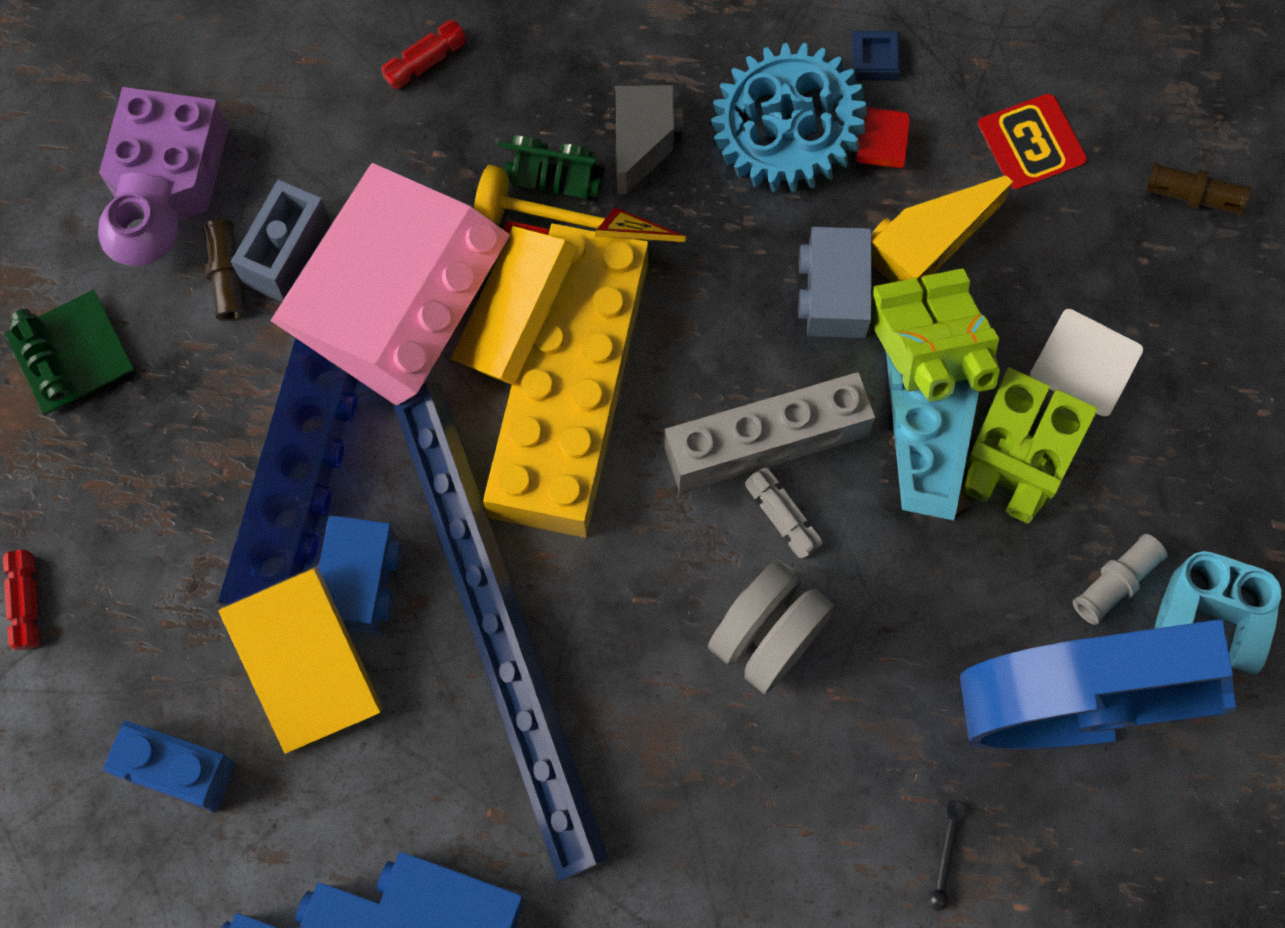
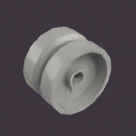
M780 558L775 559L736 599L714 632L707 648L727 665L742 660L756 645L758 648L746 664L744 679L764 695L768 694L793 667L822 630L837 607V603L818 588L805 591L788 607V603L799 587L800 574Z

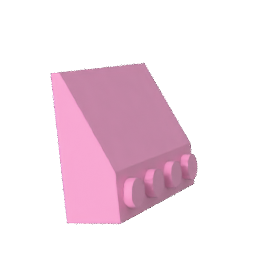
M372 163L270 321L397 406L418 393L510 237V234L471 206Z

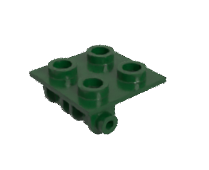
M513 135L512 144L498 141V147L516 154L515 161H507L504 168L509 181L512 182V187L537 190L541 163H543L540 192H546L551 166L557 165L554 194L560 195L565 168L568 167L563 194L588 200L589 195L598 197L601 178L593 177L594 168L605 170V165L594 158L595 152L590 151V148L561 143L560 152L548 150L549 144L543 143L542 140Z
M94 289L40 316L31 314L28 309H20L11 315L12 323L10 324V330L4 333L44 416L135 371Z

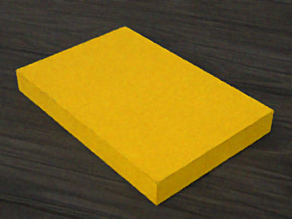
M513 226L509 233L510 237L501 250L451 357V360L465 367L511 385L516 383L578 251V247L567 240Z
M318 566L218 610L284 753H288L379 714L383 710Z

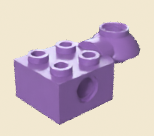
M122 87L99 174L115 198L105 207L99 219L98 239L103 251L114 261L128 266L146 265L160 259L172 248L177 238V217L189 219L208 212L229 129L216 100ZM143 219L138 226L127 229L132 221Z

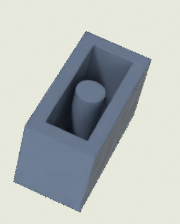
M279 179L277 180L231 260L244 286L283 302L331 225L322 198Z
M812 227L809 245H800L799 274H808V290L800 289L798 318L807 319V336L866 338L871 322V229Z

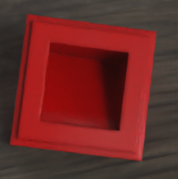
M867 107V116L862 118L865 122L866 133L858 136L860 148L856 154V162L904 168L910 122L909 114Z

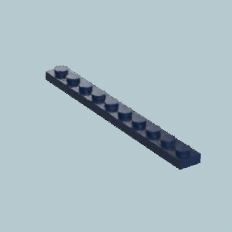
M425 382L417 394L397 406L394 405L558 882L572 879L610 860L441 384Z

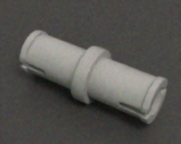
M1144 534L1117 561L1110 560L1101 568V576L1083 594L1073 600V606L1078 614L1088 623L1096 625L1123 597L1131 598L1140 589L1139 582L1161 561L1167 558L1164 546L1153 536Z

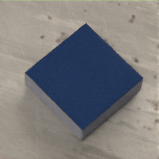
M899 31L852 32L851 58L856 80L899 81L901 73Z

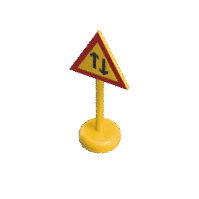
M487 165L484 169L474 203V209L497 226L501 223L505 209L595 228V236L675 242H685L686 240L685 235L616 207L606 218L508 197L509 178L504 168L495 165Z

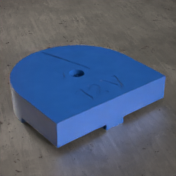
M1223 619L1035 647L986 660L969 667L960 674L969 744L983 749L1032 750L1117 742L1115 729L1237 713L1233 673Z

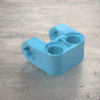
M1202 551L1195 553L1173 572L1162 599L1154 629L1191 624L1194 621L1196 611L1237 624L1229 652L1231 667L1256 676L1260 673L1266 662L1273 640L1281 600L1280 584L1271 573L1264 569L1213 552ZM1191 570L1198 571L1207 578L1209 590H1202L1194 585L1190 577ZM1241 587L1248 588L1257 595L1258 607H1252L1243 600Z

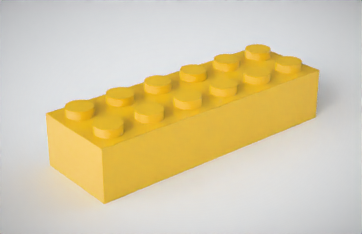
M551 223L549 236L567 240L577 246L578 251L516 383L511 385L483 503L489 519L586 538L647 273L648 242L628 238L595 236V231Z

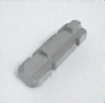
M763 468L756 471L745 482L746 489L755 500L759 498L762 500L763 503L760 504L761 509L783 538L788 536L791 539L788 545L798 558L804 559L814 554L822 546V538L813 526L806 527L807 518L784 488L779 490L776 487L779 481L771 470Z

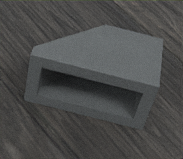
M673 85L615 86L618 194L629 193L673 151L674 132H683V104L673 103Z

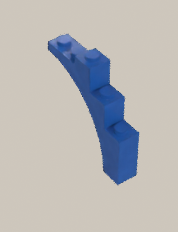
M399 851L395 863L388 860L379 877L376 891L383 894L379 904L317 882L314 892L307 891L304 894L296 913L295 922L301 924L300 928H516L525 898L514 892ZM235 912L232 922L226 921L221 928L278 927Z

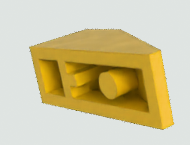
M1005 175L906 208L893 221L889 218L884 219L871 233V265L892 283L916 278L921 285L922 276L935 274L1004 204L1013 181Z

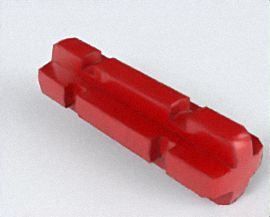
M447 21L437 28L438 34L435 35L431 32L401 53L403 58L399 60L397 57H394L382 66L383 76L393 89H400L411 81L410 75L414 74L417 77L447 56L445 53L447 50L454 52L466 43L465 33L456 21Z
M29 550L8 551L3 556V570L9 577L4 580L6 617L12 623L11 626L7 627L8 645L14 648V650H30L38 647L40 644L39 626H35L34 621L39 619L36 579H32L31 576L35 573V559Z

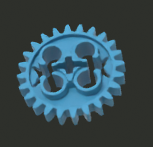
M783 43L781 54L774 57L771 50L766 47L763 52L764 61L758 63L754 58L748 56L746 60L749 70L746 72L736 68L731 70L735 85L721 83L720 88L725 99L714 100L713 105L718 116L711 118L714 130L718 133L714 136L718 149L723 150L722 155L727 165L735 163L734 168L739 178L750 172V178L754 187L759 186L765 178H768L772 192L777 191L781 181H787L791 192H796L798 180L805 179L811 188H815L816 174L822 173L829 180L833 179L831 170L833 163L842 167L849 165L844 150L857 152L860 148L856 136L866 133L865 122L862 118L867 116L866 102L862 101L864 99L862 85L855 84L856 78L853 69L843 71L841 57L838 56L827 63L828 59L825 48L818 50L812 57L809 56L807 43L801 45L797 54H791L788 44ZM813 89L820 90L823 112H825L821 115L824 135L818 140L807 141L804 138L808 134L817 132L816 112L812 97H804L803 95ZM763 95H774L769 101L761 103L764 114L762 122L766 135L776 139L769 145L759 146L757 143L760 139L754 123L759 119L755 102ZM838 102V107L835 110L834 104ZM737 109L740 110L742 113L747 114V118L749 119V121H747L745 124L743 123L740 113L736 111ZM835 110L836 115L839 118V121L844 125H840L836 121L833 122V118L830 113H832Z

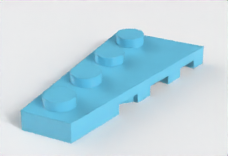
M886 352L902 510L954 520L979 392L972 389L966 379L955 382L954 391L947 399L929 402L920 389L907 392L902 382L903 375L895 368Z

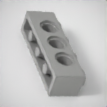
M859 372L666 428L664 448L678 491L682 493L867 438L873 426L875 415Z

